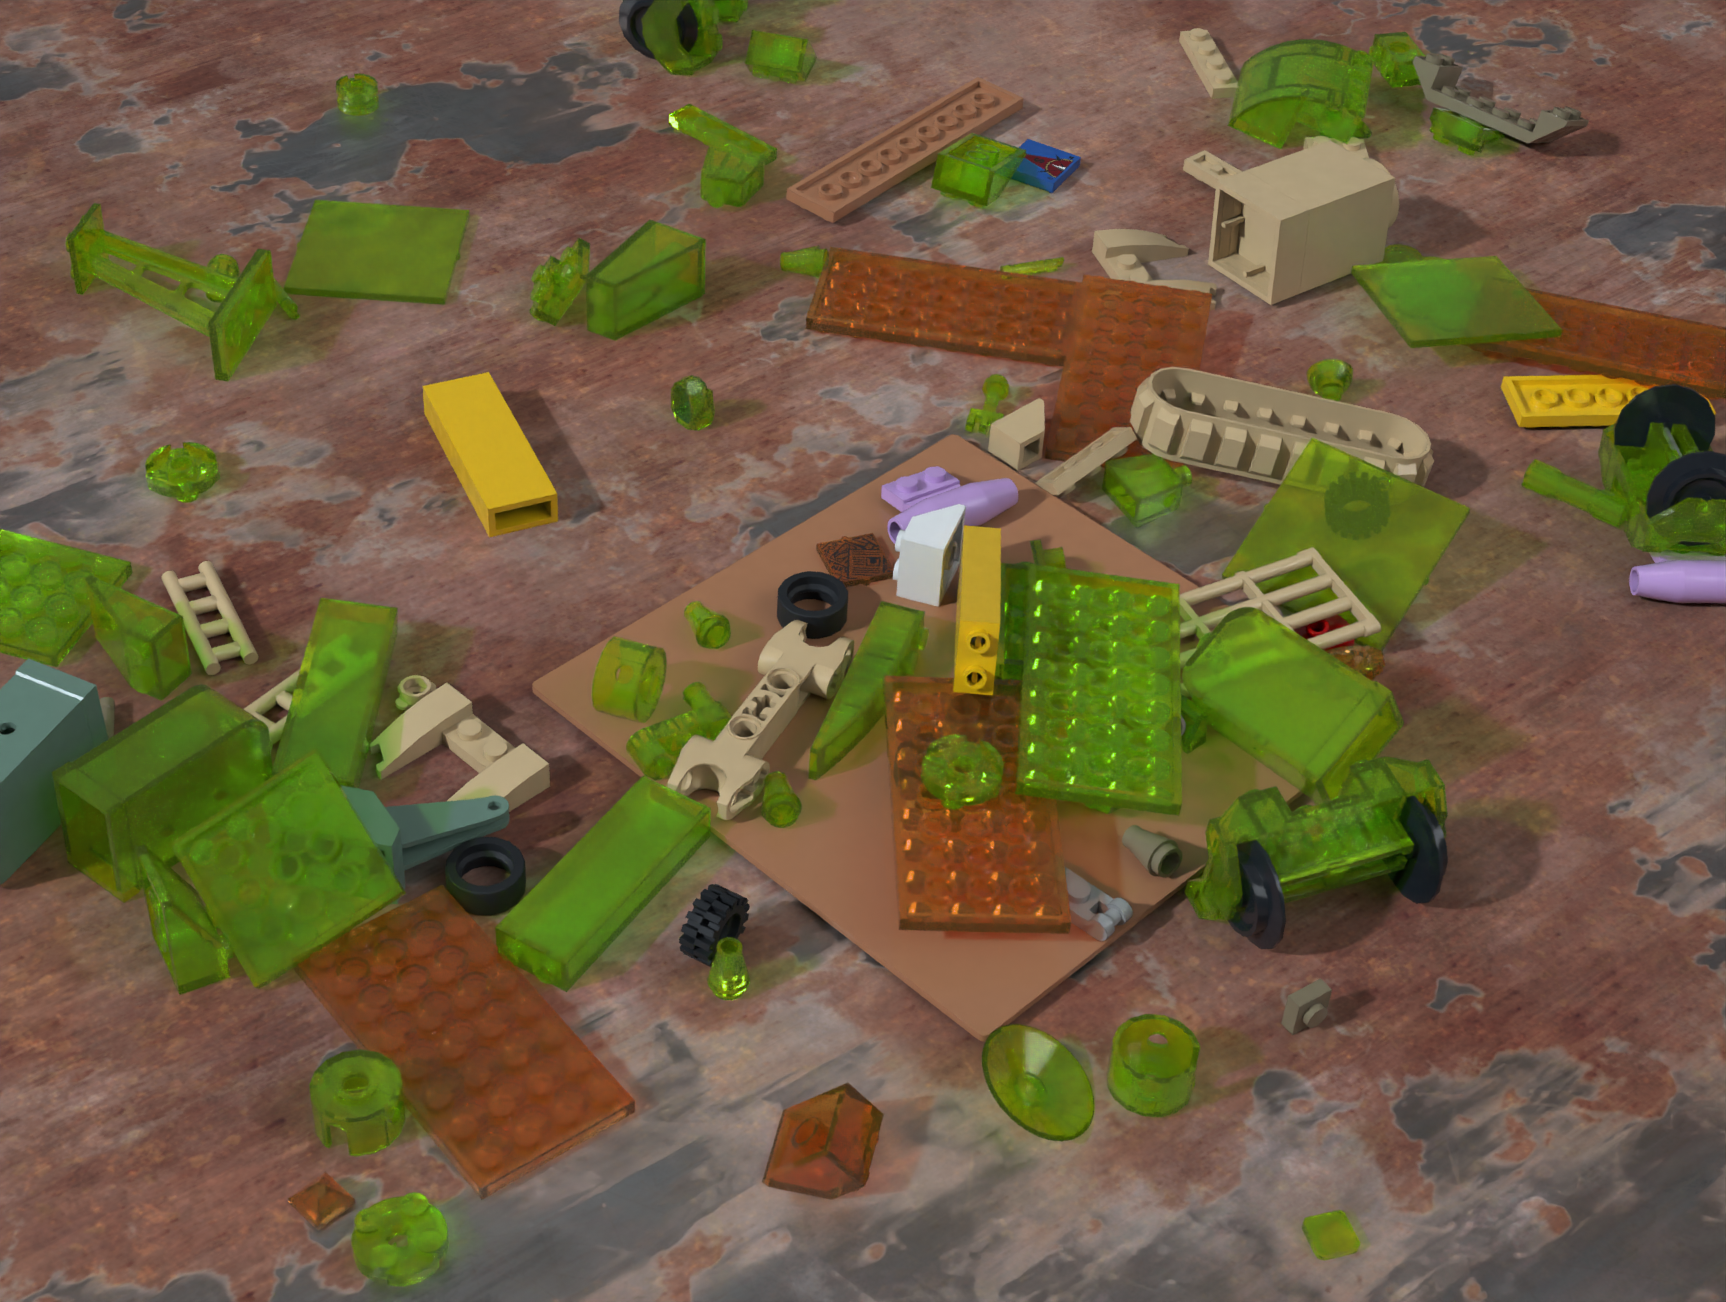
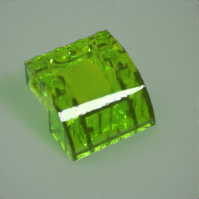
M1318 39L1292 40L1270 46L1244 62L1240 71L1228 126L1279 149L1284 145L1296 121L1348 144L1360 121L1365 117L1374 58L1365 51H1356L1338 43ZM1329 108H1337L1339 111H1331Z

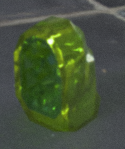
M686 376L676 381L672 386L671 409L676 421L686 429L696 431L712 424L715 414L713 391L707 388L706 383L700 377Z

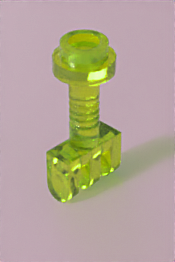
M994 374L984 381L982 391L986 399L982 410L970 409L965 431L973 432L975 423H979V433L986 435L988 426L1004 417V414L996 413L998 402L1004 400L1010 390L1008 381L1004 376Z

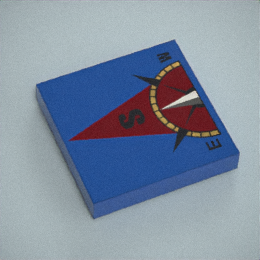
M1027 139L1000 165L999 174L1053 193L1080 167L1081 157Z

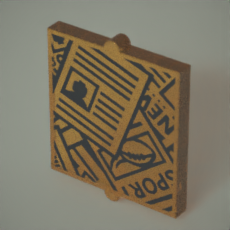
M873 533L849 538L842 536L839 540L818 543L816 545V550L829 574L843 582L846 588L862 584L869 586L872 582L893 578L894 569Z

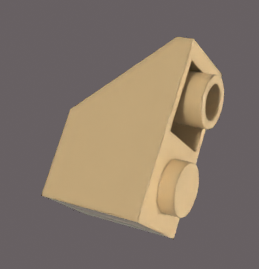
M1038 398L992 423L989 432L988 452L1016 471L1042 458L1045 433L1044 401Z

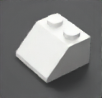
M957 504L913 516L906 530L899 531L896 538L895 551L900 552V555L893 570V580H897L896 596L939 607L960 564L966 512L965 505Z

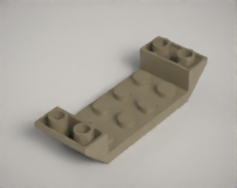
M1427 53L1426 56L1414 57L1413 64L1428 101L1525 143H1550L1586 127L1589 123V120L1580 117L1581 111L1567 106L1564 109L1554 106L1553 110H1541L1538 119H1523L1520 117L1521 112L1515 109L1495 107L1496 102L1482 96L1479 99L1470 96V90L1456 86L1463 67L1454 64L1455 58L1441 53L1438 56Z

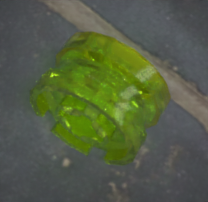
M354 74L355 78L348 79V76L345 75L336 81L337 107L344 114L363 116L373 113L379 108L378 82L375 78L366 74Z

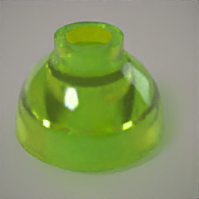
M1339 359L1321 360L1307 370V381L1310 388L1321 398L1340 401L1342 395L1351 386L1353 368L1350 364Z

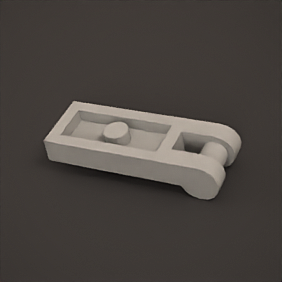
M1041 852L1016 873L1015 885L1099 941H1105L1114 933L1116 925L1125 924L1133 915V910L1126 900L1118 897L1113 899L1044 852Z

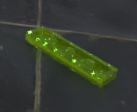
M687 104L669 114L670 126L745 164L751 169L758 170L777 159V148L691 104Z

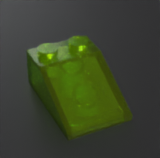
M970 133L938 153L931 188L941 191L940 194L948 198L960 197L966 199L970 205L975 207L988 206L999 198L1026 156L1027 150Z
M91 575L85 579L97 640L130 687L139 693L147 694L162 701L192 674L183 616Z
M145 845L135 847L151 934L179 995L229 978L230 973L227 960L234 957L233 950L226 933L219 935L216 930L219 929V923L213 906L211 904L204 906L197 890Z

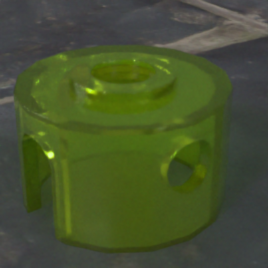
M617 636L609 640L601 653L593 679L592 702L595 710L634 722L645 723L655 711L663 691L667 669V658L664 649ZM620 668V672H619V676H618V680H617L616 672H617L618 669Z
M1144 1014L1128 1019L1118 1027L1112 1039L1108 1061L1107 1087L1114 1100L1126 1110L1141 1116L1163 1117L1177 1113L1189 1103L1194 1092L1195 1073L1200 1052V1044L1197 1038L1183 1023L1165 1015ZM1160 1034L1167 1039L1168 1043H1153L1148 1038L1152 1035Z
M362 1049L345 1051L327 1059L314 1072L309 1088L315 1133L325 1147L329 1148L332 1144L330 1125L338 1127L346 1133L349 1156L355 1157L374 1154L390 1146L401 1134L406 1120L400 1070L391 1059L375 1051ZM365 1089V1090H363V1091H361V1092H359V1093H349V1092H348V1091H355V1090Z

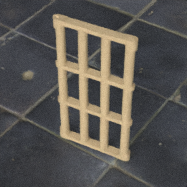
M1314 547L1299 551L1297 555L1247 572H1237L1235 576L1182 594H1172L1170 598L1116 616L1113 614L1098 620L1101 631L1132 651L1140 661L1138 653L1196 634L1204 645L1145 665L1155 677H1159L1211 658H1215L1223 668L1221 670L1166 688L1175 704L1181 699L1230 682H1240L1244 677L1299 658L1302 660L1308 658L1312 653L1361 636L1368 637L1381 632L1379 621L1365 608ZM1310 565L1319 575L1267 594H1263L1255 585ZM1330 588L1338 597V599L1286 617H1282L1275 609V606ZM1242 589L1250 599L1200 617L1190 607ZM1349 610L1358 620V622L1304 641L1294 631V629ZM1175 611L1185 621L1130 641H1126L1119 632V630ZM1257 612H1261L1269 622L1219 640L1209 630ZM1280 635L1288 644L1287 647L1238 664L1228 654V652Z

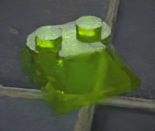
M1434 107L1429 118L1432 123L1429 131L1434 133V140L1444 144H1449L1450 141L1458 144L1457 150L1474 156L1475 151L1481 153L1486 144L1502 139L1506 135L1445 108Z

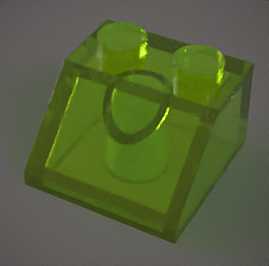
M752 30L745 65L755 77L767 79L771 75L780 77L781 81L787 83H797V80L806 81L816 62L817 56L808 39Z

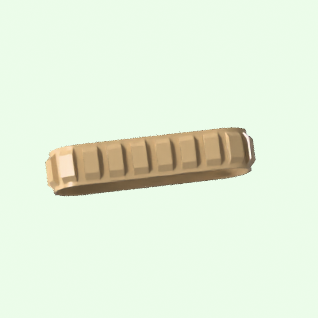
M1168 367L1161 368L1152 373L1150 377L1146 378L1138 386L1130 412L1132 415L1130 423L1134 428L1137 441L1156 456L1175 462L1326 494V491L1330 492L1329 486L1332 483L1338 486V479L1343 476L1346 481H1349V474H1356V479H1361L1362 474H1367L1369 481L1375 477L1379 479L1380 485L1384 484L1386 486L1390 507L1403 505L1411 497L1418 496L1425 486L1434 463L1428 434L1419 425L1405 417L1189 368Z

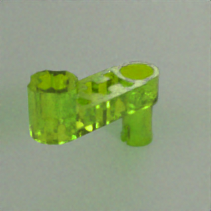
M701 682L690 684L683 692V700L691 707L692 711L640 729L629 738L626 750L645 777L652 778L654 781L666 777L670 770L675 767L676 758L680 756L681 749L693 735L697 734L714 741L731 719L732 715L721 702L715 701Z

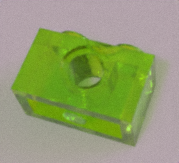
M1406 32L1375 34L1373 45L1369 49V59L1391 88L1421 85L1413 60L1415 56L1425 55Z

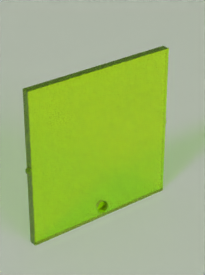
M315 200L302 238L297 243L298 249L284 285V294L445 305L457 260L461 258L460 249L470 217L469 210Z
M1497 256L1355 265L1351 269V274L1410 348L1561 337L1562 334L1560 326Z
M1311 438L1270 502L1265 504L1263 513L1222 573V579L1235 576V573L1240 571L1247 572L1297 555L1299 551L1314 547L1330 568L1381 625V632L1368 637L1361 636L1355 638L1354 642L1381 654L1423 586L1429 583V576L1470 513V508L1315 438ZM1310 565L1255 585L1263 594H1267L1319 575ZM1330 588L1278 606L1293 613H1298L1338 599V597ZM1350 610L1338 614L1349 625L1358 622Z

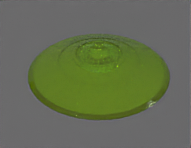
M1011 1024L1002 1026L989 1035L982 1051V1068L988 1088L1002 1110L1019 1126L1047 1140L1069 1141L1085 1133L1093 1120L1095 1102L1090 1081L1074 1055L1051 1035L1027 1025Z

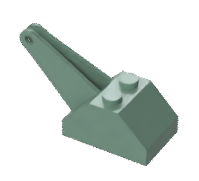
M332 784L277 807L269 822L277 882L398 904L406 887L405 870L449 852L467 840L483 837L502 830L509 824L510 816L508 801L504 797L496 795L469 800L384 807L374 791Z

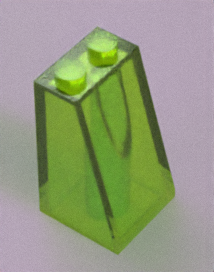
M653 220L647 221L586 275L587 330L615 341L702 297L705 294L706 239Z

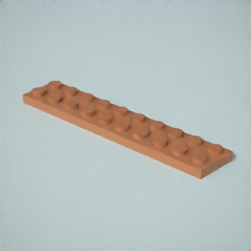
M977 77L787 188L786 199L822 217L824 220L834 223L1021 110L1024 98Z

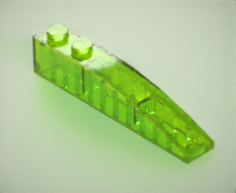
M881 601L810 749L809 779L818 780L856 747L887 711L899 692L906 675H913L918 660L917 651L918 649H925L929 635V628L924 627L925 611Z

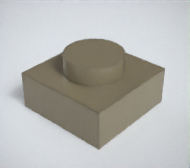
M1319 979L1288 995L1281 1024L1292 1035L1307 1027L1314 1028L1318 1026L1328 1014L1327 1008L1332 989L1322 979Z

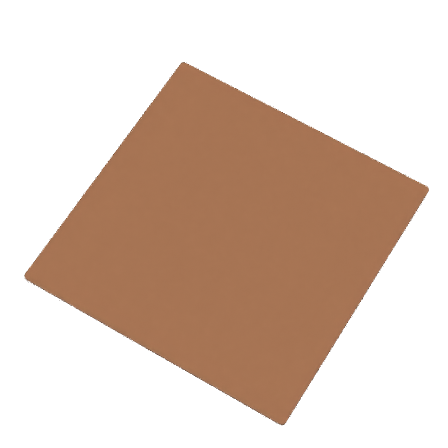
M951 434L564 663L532 684L533 693L980 1041L991 1039L1214 864L1221 856L1223 843L1230 833L1245 831L1251 835L1395 721L1397 714L1391 707L1313 658L1308 657L1302 660L1298 658L1244 677L1240 682H1230L1179 700L1175 705L1186 722V729L1183 735L1172 743H1162L1133 722L1128 716L1119 724L1118 729L1084 743L1046 699L1045 693L1046 686L1078 672L1080 675L1093 674L1080 651V643L1087 634L1071 635L1066 620L1097 618L1098 621L1113 614L1117 616L1170 598L1172 594H1182L1199 587L955 434ZM939 466L943 468L946 472L960 480V486L974 482L1009 478L1014 482L1018 490V502L1014 506L978 526L1001 528L1000 632L993 695L986 696H991L1004 702L1013 711L1016 721L1013 746L1010 756L999 765L980 769L970 767L966 794L958 803L953 804L954 806L1028 821L1027 831L1018 859L899 832L900 821L907 802L895 791L892 781L897 749L905 741L916 736H943L944 721L948 707L959 698L967 695H980L953 692L957 590L960 564L939 607L896 596L897 580H893V572L887 573V570H894L895 563L900 555V552L895 551V544L889 537L887 524L891 518L900 514L901 511L881 498L882 485L896 481L900 477L925 471L929 467ZM872 534L873 539H875V541L870 539L866 535L870 536ZM862 536L873 544L878 545L880 550H850L849 578L858 579L843 580L847 579L845 578L847 577V572H844L845 567L841 568L843 570L838 571L843 566L834 564V562H837L847 567L848 562L844 563L848 560V557L841 563L829 558L846 542L844 540L865 546V543L868 542L862 540ZM833 542H836V544H839V545H837V547H836V546L831 545V544H832ZM869 543L865 548L871 549L874 545ZM845 544V545H844L840 550H838V551L845 550L847 547H848V549H849V545H848V544ZM829 546L835 547L834 550H829V553L824 552ZM848 552L838 555L836 558H844L848 555ZM863 552H880V553H863ZM853 553H854V554H880V555H853ZM883 555L887 560V564H889L887 567H891V569L885 570V573H883ZM866 557H881L880 566H866ZM867 558V565H879V559H876L877 563L871 564V559ZM833 565H835V568H836L837 566H839L838 569H837V571L834 569V567H833V569H832L831 567H832ZM852 567L880 568V569H860V568H852ZM852 569H856V570H880V571H855V570H852ZM806 571L823 572L837 579L842 575L840 581H843L848 591L847 622L840 631L832 636L820 639L806 638L805 643L809 646L824 647L829 646L840 637H846L854 640L853 657L843 678L842 685L831 699H826L811 693L794 718L764 755L762 760L767 761L770 765L769 775L765 786L753 803L734 818L726 821L716 817L718 813L717 800L720 793L715 790H696L684 800L679 801L667 797L668 780L680 756L681 749L689 739L697 734L714 741L765 676L758 672V661L768 641L775 633L783 629L777 619L778 588L782 582L794 574ZM852 572H880V573H852ZM852 574H865V575H873V576L852 575ZM1081 591L1083 595L1077 596L1075 595V592ZM1067 592L1069 596L1063 597L1061 596V593ZM1213 598L1190 607L1200 617L1229 606L1219 599ZM806 599L794 603L798 608L810 611H819L831 607L827 602L816 599ZM1077 600L1082 603V607L1074 609L1070 607L1069 603ZM1175 611L1119 630V632L1126 641H1130L1185 621ZM1087 612L1089 616L1083 617L1081 614ZM1076 613L1078 617L1072 618L1070 614ZM1243 617L1209 630L1219 640L1260 625L1248 617ZM1196 634L1138 653L1137 655L1147 665L1204 644ZM1274 636L1228 652V654L1238 664L1287 647L1288 644L1278 636ZM1211 658L1156 678L1165 688H1169L1223 668L1215 658ZM930 763L919 764L909 769L918 777L928 780H943L954 775L943 766ZM1138 825L1144 830L1174 840L1178 844V849L1182 852V861L1178 869L1169 877L1152 876L1135 855L1122 843L1123 835L1129 827ZM1044 852L1113 899L1118 897L1126 900L1133 910V915L1125 924L1116 925L1114 933L1105 941H1099L1015 885L1016 873L1037 855Z

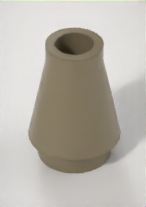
M1132 825L1123 835V845L1135 855L1152 876L1169 877L1180 866L1182 852L1178 849V844L1174 840L1144 830L1138 825Z

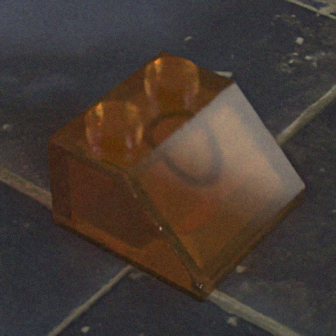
M848 1082L783 1110L762 1182L771 1188L830 1200L858 1191L865 1187L869 1178V1170L875 1147L879 1140V1131L884 1114Z

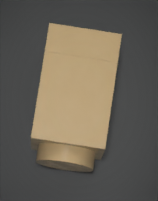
M1329 140L1216 181L1208 265L1272 305L1380 263L1384 259L1388 228L1395 222L1399 211V195L1395 184V177L1378 161L1370 158L1362 159Z

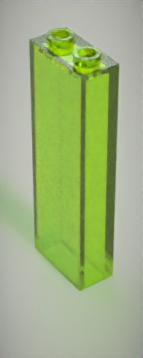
M320 598L272 768L273 798L291 801L332 784L352 788L360 787L398 634V608Z
M642 776L495 927L497 956L508 965L517 966L533 974L541 982L552 984L567 992L710 837L711 808Z

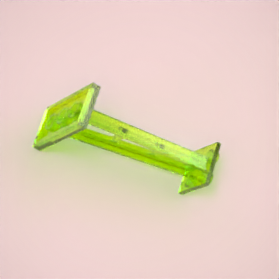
M94 203L88 212L81 217L78 225L66 238V250L70 253L72 264L70 273L71 278L75 281L77 294L83 295L97 277L210 337L216 380H230L277 306L270 250L257 249L240 276L236 278L105 231L101 205ZM109 254L137 266L134 270H128L110 261ZM150 270L181 283L176 290L171 291L141 275L144 271ZM190 288H197L224 300L216 312H213L185 298L184 294Z

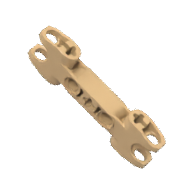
M800 620L790 622L783 629L775 633L763 648L758 661V672L765 676L714 741L697 734L689 739L681 749L680 756L668 780L667 797L679 801L684 800L696 790H715L720 793L717 800L718 813L716 817L726 821L734 818L743 809L752 804L765 786L769 775L770 765L767 761L762 760V758L811 693L826 699H831L842 685L843 678L853 657L854 640L840 637L829 646H809L805 643L807 638L805 630L808 623Z

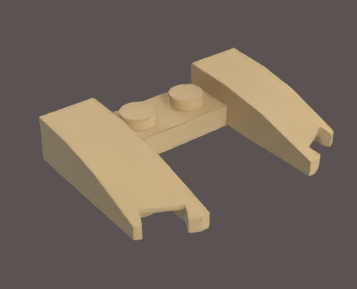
M1109 229L1094 232L1092 253L1141 322L1215 310L1216 301L1209 298V296L1216 295L1217 286L1215 283L1192 280H1153L1141 264L1188 256L1189 248L1186 246L1178 245L1169 240L1166 235L1138 229Z
M445 683L419 700L370 743L371 754L382 753L384 761L376 764V772L381 780L443 743L479 773L447 801L469 800L496 795L504 797L508 801L510 812L550 787L549 763L524 743L515 748L473 714L472 702L448 683Z

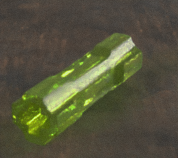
M1534 459L1528 466L1522 482L1523 488L1546 498H1555L1589 513L1594 519L1617 529L1626 520L1632 501L1608 490L1594 488L1564 475L1558 468Z

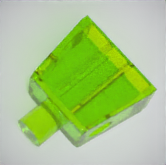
M709 147L701 171V198L714 208H720L724 204L736 207L744 206L764 185L765 158Z
M1155 454L1110 460L1105 463L1102 490L1137 528L1177 510L1180 506L1183 487L1192 484V474L1185 465L1172 469L1162 457Z

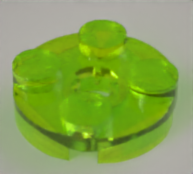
M182 442L183 448L171 450L170 444L155 450L146 460V480L148 488L160 495L177 497V500L183 503L193 502L200 493L210 489L220 478L216 455L212 449L205 445L194 442Z
M948 735L933 741L927 748L922 762L921 779L927 790L939 798L944 807L957 810L964 805H977L986 802L1000 793L1004 762L996 748L986 741L980 739L979 745L974 742H968L967 735ZM955 767L971 771L969 773H961L956 771Z
M412 1192L405 1196L382 1200L369 1208L359 1211L355 1216V1227L351 1237L353 1257L360 1272L373 1280V1276L379 1279H386L387 1285L396 1287L416 1284L430 1277L438 1269L439 1260L444 1255V1252L447 1253L449 1239L445 1218L435 1206L428 1203L426 1196L421 1193ZM397 1235L409 1236L407 1238L408 1245L403 1247H397L396 1242L393 1245L388 1244V1242Z

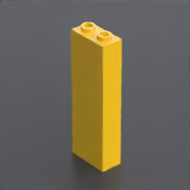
M486 372L422 386L424 414L489 538L558 522L557 492L490 373Z
M966 525L963 527L957 590L953 692L993 695L1000 632L1001 528Z

